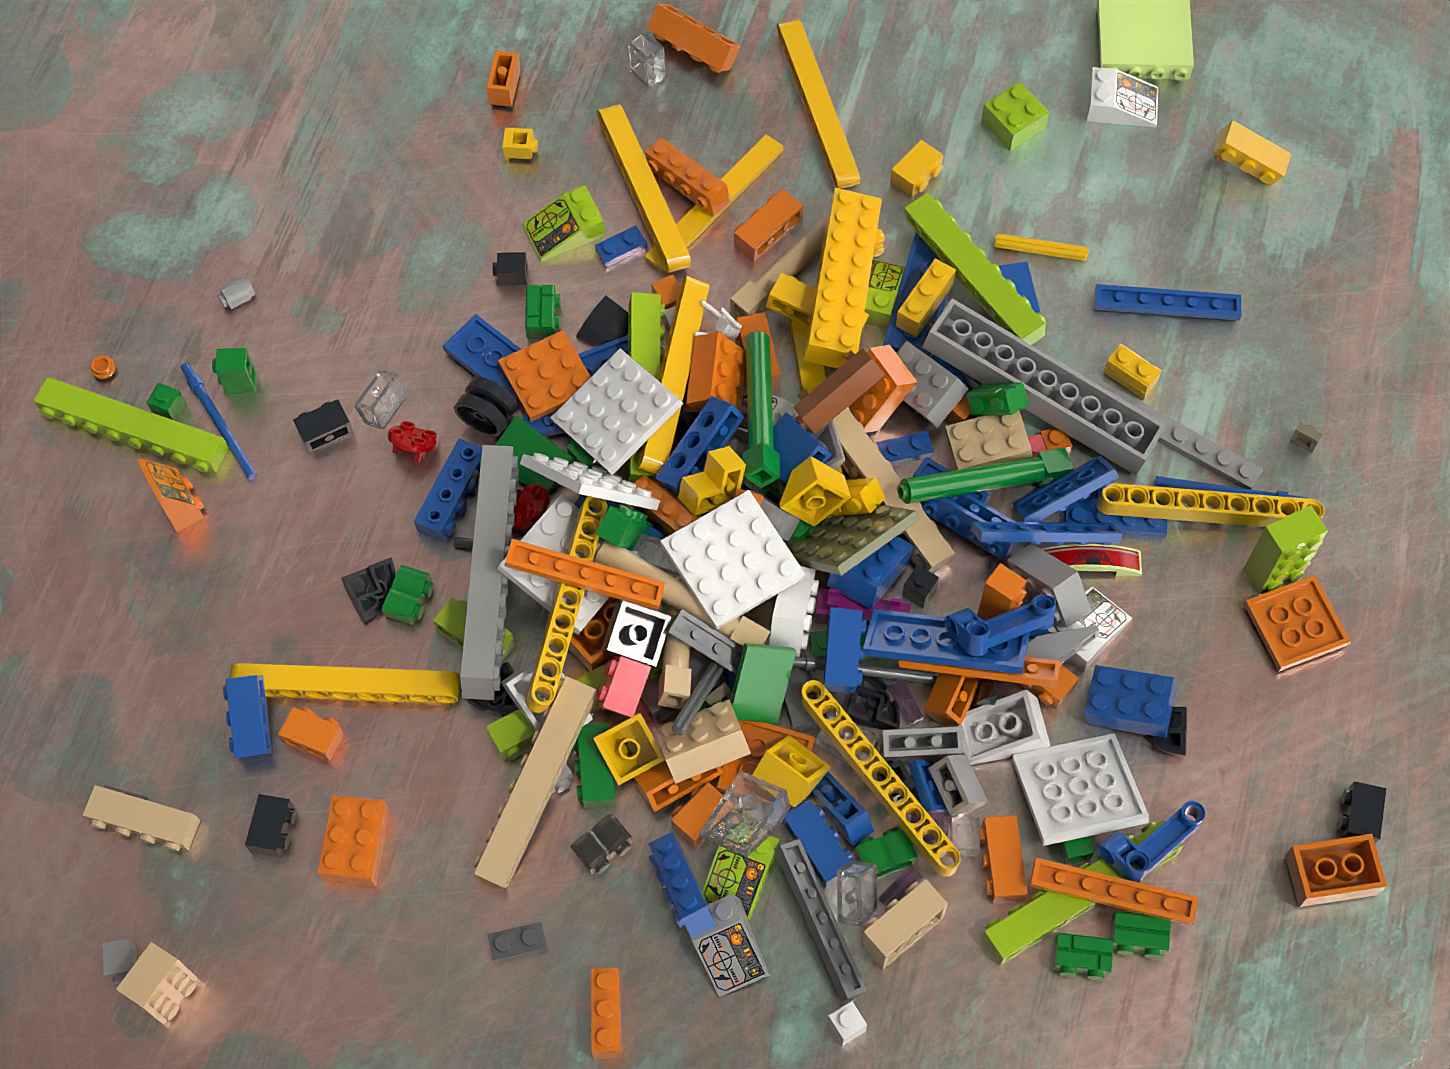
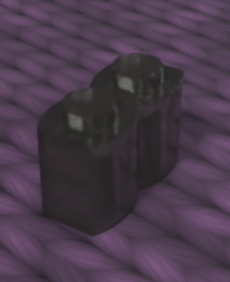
M610 813L572 843L570 849L591 875L595 872L600 874L611 865L609 861L616 855L621 857L631 849L632 846L630 844L633 842V838L614 814Z

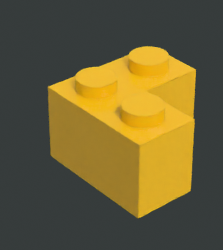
M730 446L709 451L704 472L682 478L678 498L694 516L713 511L734 499L737 488H741L746 464Z

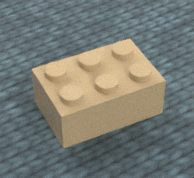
M1020 411L1013 415L981 416L946 426L947 440L956 470L1032 457V449Z
M730 700L716 703L712 707L697 712L684 735H678L672 731L671 727L674 722L666 723L662 727L655 729L675 783L751 754Z
M927 879L920 884L917 881L905 891L907 895L900 901L897 899L893 900L885 907L886 913L879 919L875 916L864 925L865 930L862 933L861 945L882 969L944 918L948 903Z
M150 942L116 990L138 1008L164 1025L167 1020H171L179 1010L178 1005L182 999L188 997L193 992L198 978L177 958L153 942Z

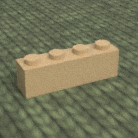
M94 785L83 816L90 821V826L105 830L106 826L115 828V833L125 837L135 834L139 836V840L149 844H154L155 841L164 843L163 847L179 852L180 848L190 849L201 821L192 813Z

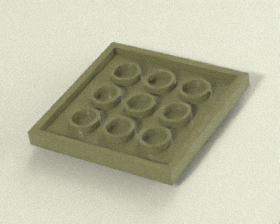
M882 504L877 505L868 514L832 516L829 519V523L811 531L810 536L805 540L794 543L791 546L790 552L800 566L842 576L917 522L919 517L915 510Z

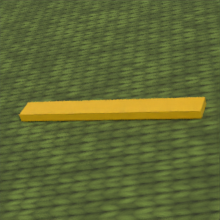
M765 134L720 179L727 184L730 203L714 217L695 204L676 223L687 248L784 151L783 145ZM653 246L644 255L645 261L663 273L665 269Z

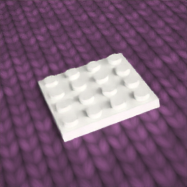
M620 348L551 419L613 475L683 403Z
M534 453V456L525 454L522 456L521 465L578 494L653 510L658 509L660 500L652 497L651 491L643 488L636 489L637 485L629 481L622 480L621 482L622 477L615 474L611 475L610 473L606 474V469L597 466L587 469L588 466L574 461L573 465L568 464L567 460L558 457L549 460L548 456L540 453Z
M749 490L660 541V545L716 630L802 580L806 575Z
M561 494L521 541L567 554L579 508ZM582 529L584 534L591 535L588 530ZM599 536L598 543L600 541L605 542L606 540ZM575 552L578 557L585 558L581 552ZM505 558L497 569L550 612L558 582L505 567ZM584 590L573 629L577 635L610 596ZM562 598L565 604L572 605L568 598Z
M1115 733L1012 755V762L1043 846L1149 823L1148 812Z

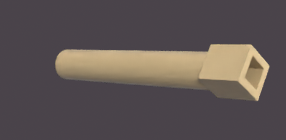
M828 213L754 282L749 280L730 298V310L735 315L743 317L761 313L766 308L769 294L780 274L796 276L822 251Z
M607 540L605 542L600 541L597 544L594 554L596 556L595 562L665 582L662 601L678 610L686 611L716 630L685 583L627 549L618 547ZM739 616L716 630L744 647V643L765 645L770 636L769 630L745 616Z
M669 558L668 574L685 583ZM666 604V615L672 616L671 625L679 610ZM668 632L664 641L663 667L659 678L658 705L683 709L690 697V646Z

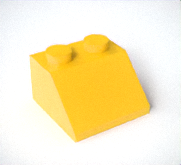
M810 456L792 470L779 506L784 511L815 527L847 502L851 495L843 474Z
M641 712L593 738L618 785L665 760Z
M788 735L765 752L752 776L759 780L762 786L771 789L779 795L783 802L796 807L807 798L831 766Z

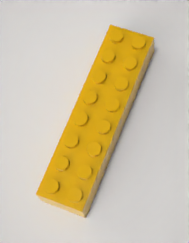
M835 188L828 209L803 356L804 361L840 368L847 362L843 357L850 350L854 354L858 352L882 198Z

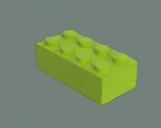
M1311 505L1265 526L1244 566V570L1259 593L1265 590L1272 591L1282 586V582L1289 579L1295 581L1305 574L1304 570L1311 564L1310 560L1317 554L1316 550L1323 544V538L1328 530Z

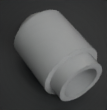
M239 278L221 287V293L218 294V297L224 308L229 306L232 310L252 300L251 297L256 295L247 278L243 280Z

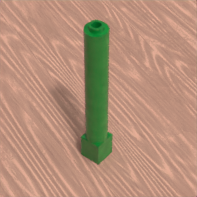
M754 331L745 338L748 450L743 452V459L746 464L744 477L759 488H762L780 478V455L774 450L770 337L764 332Z
M1059 448L1038 452L1036 457L904 478L897 487L898 497L905 504L1034 482L1041 486L1047 485L1074 470V467L1066 449Z

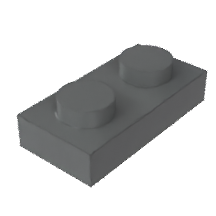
M541 922L488 934L494 963L547 951Z

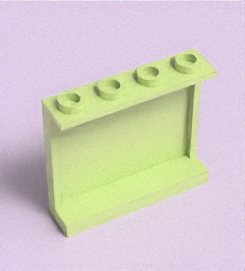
M1098 0L1095 14L1096 18H1098L1100 68L1117 69L1136 78L1155 80L1190 79L1194 67L1190 0Z

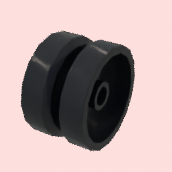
M479 376L473 377L465 388L466 394H462L453 407L454 411L466 425L487 436L499 437L507 425L506 419L512 417L518 407V403L510 392L496 382Z

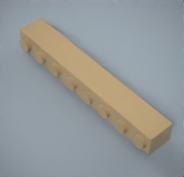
M847 407L833 419L845 457V461L842 464L843 468L852 480L877 478L885 495V499L880 504L916 511L919 520L897 535V537L914 545L910 559L915 566L918 564L931 573L946 565L955 554L951 544L937 530L936 524L923 511L920 502L905 504L898 497L897 487L900 485V478L894 472L891 463L880 453L877 444L869 438L862 424L854 418L849 407Z
M566 676L564 681H559L555 694L557 697L553 705H549L544 712V725L541 730H536L531 742L534 746L530 754L526 753L522 759L520 768L523 770L519 778H514L508 792L511 793L509 800L501 805L497 813V817L500 819L496 827H492L487 834L485 842L488 845L484 853L480 852L474 862V867H476L474 874L501 887L508 888L599 691Z

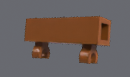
M863 348L856 354L850 350L843 357L847 362L809 394L804 389L797 395L801 401L793 408L798 413L796 420L803 428L807 429L809 427L816 434L885 376L884 372Z

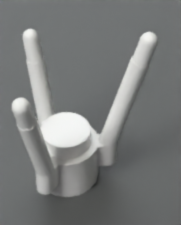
M704 300L700 302L701 305L718 318L716 322L717 331L730 340L735 339L739 335L742 325L736 322L724 308H720L721 313H719ZM695 332L694 336H700L709 333Z

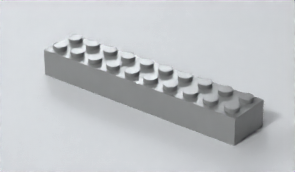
M953 298L929 331L922 347L982 384L1022 382L1028 400V406L1024 409L1134 475L1138 473L1167 426Z
M483 445L460 675L462 697L464 699L494 700L495 691H500L501 686L500 667H502L503 663L502 643H504L505 639L504 620H506L507 616L506 596L509 593L508 577L497 568L508 554L510 543L513 539L512 528H514L515 524L514 506H516L517 501L516 484H518L519 469L518 457L514 456L512 446Z

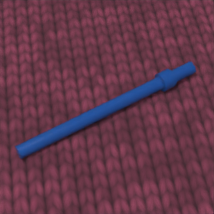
M188 362L183 363L180 368L188 380L189 388L197 394L248 480L254 479L257 476L255 470L204 389L205 384L201 377L195 374Z
M1156 476L1155 486L1308 499V497L1288 495V492L1284 491L1273 493Z

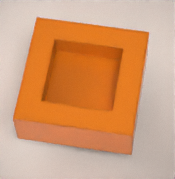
M1056 427L1040 431L1047 450L1065 448L1067 452L1071 451L1072 444L1068 434Z

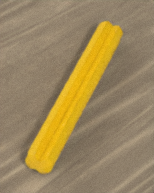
M999 233L996 234L994 246L997 248L1082 261L1087 260L1089 252L1088 247Z

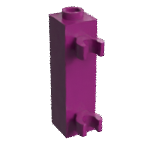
M829 588V591L819 590L815 623L828 625L829 613L832 607L862 610V619L866 620V625H870L873 609L910 613L911 604L901 602V599L891 598V601L880 599L872 609H869L839 593L840 590Z

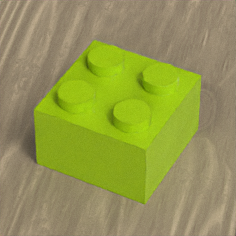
M1019 81L984 104L981 121L1012 151L1046 129L1049 111Z

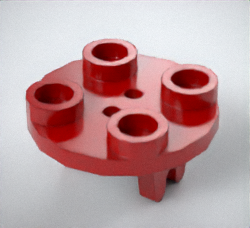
M402 421L400 426L390 428L387 434L388 440L393 444L392 453L398 454L403 449L415 452L414 462L417 463L424 460L426 452L434 450L437 445L436 432L417 428L414 423L409 421Z
M531 484L523 490H517L516 506H514V528L521 532H527L547 510V506L550 505L546 488L539 484Z

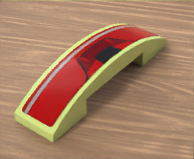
M1068 544L1041 548L1076 571H1115L1116 576L1142 575L1141 551L1137 549L1101 544Z

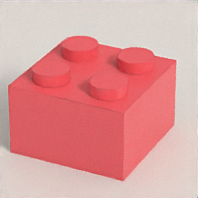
M615 656L612 661L608 660L603 673L607 677L604 685H599L597 689L599 692L595 699L598 701L596 706L625 717L633 718L651 667L622 656Z

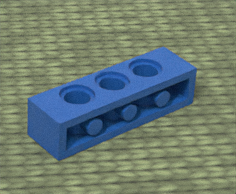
M711 396L656 476V479L666 489L679 495L682 478L704 472L708 452L724 448L744 419V416L731 403Z

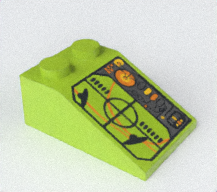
M586 185L563 193L522 223L540 262L606 237L604 220Z
M872 259L864 311L869 314L866 324L888 329L906 266Z
M741 824L735 829L737 831L743 830L738 834V837V832L733 831L723 840V845L728 846L732 844V841L738 839L732 847H734L745 836L743 834L747 835L750 832V829ZM753 830L756 833L755 839H757L762 832ZM764 833L759 839L748 845L754 847L749 853L744 852H748L751 848L740 847L736 850L738 852H735L719 844L702 891L707 904L733 894L740 898L747 918L750 921L776 858L774 849L780 845V839L767 835L756 845L766 835ZM746 836L743 839L745 841H741L738 845L746 844L750 837Z

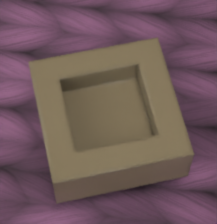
M1300 422L1290 441L1313 452L1323 434L1318 432L1313 426Z
M723 683L707 696L703 706L707 709L716 703L727 701L726 695L731 690Z

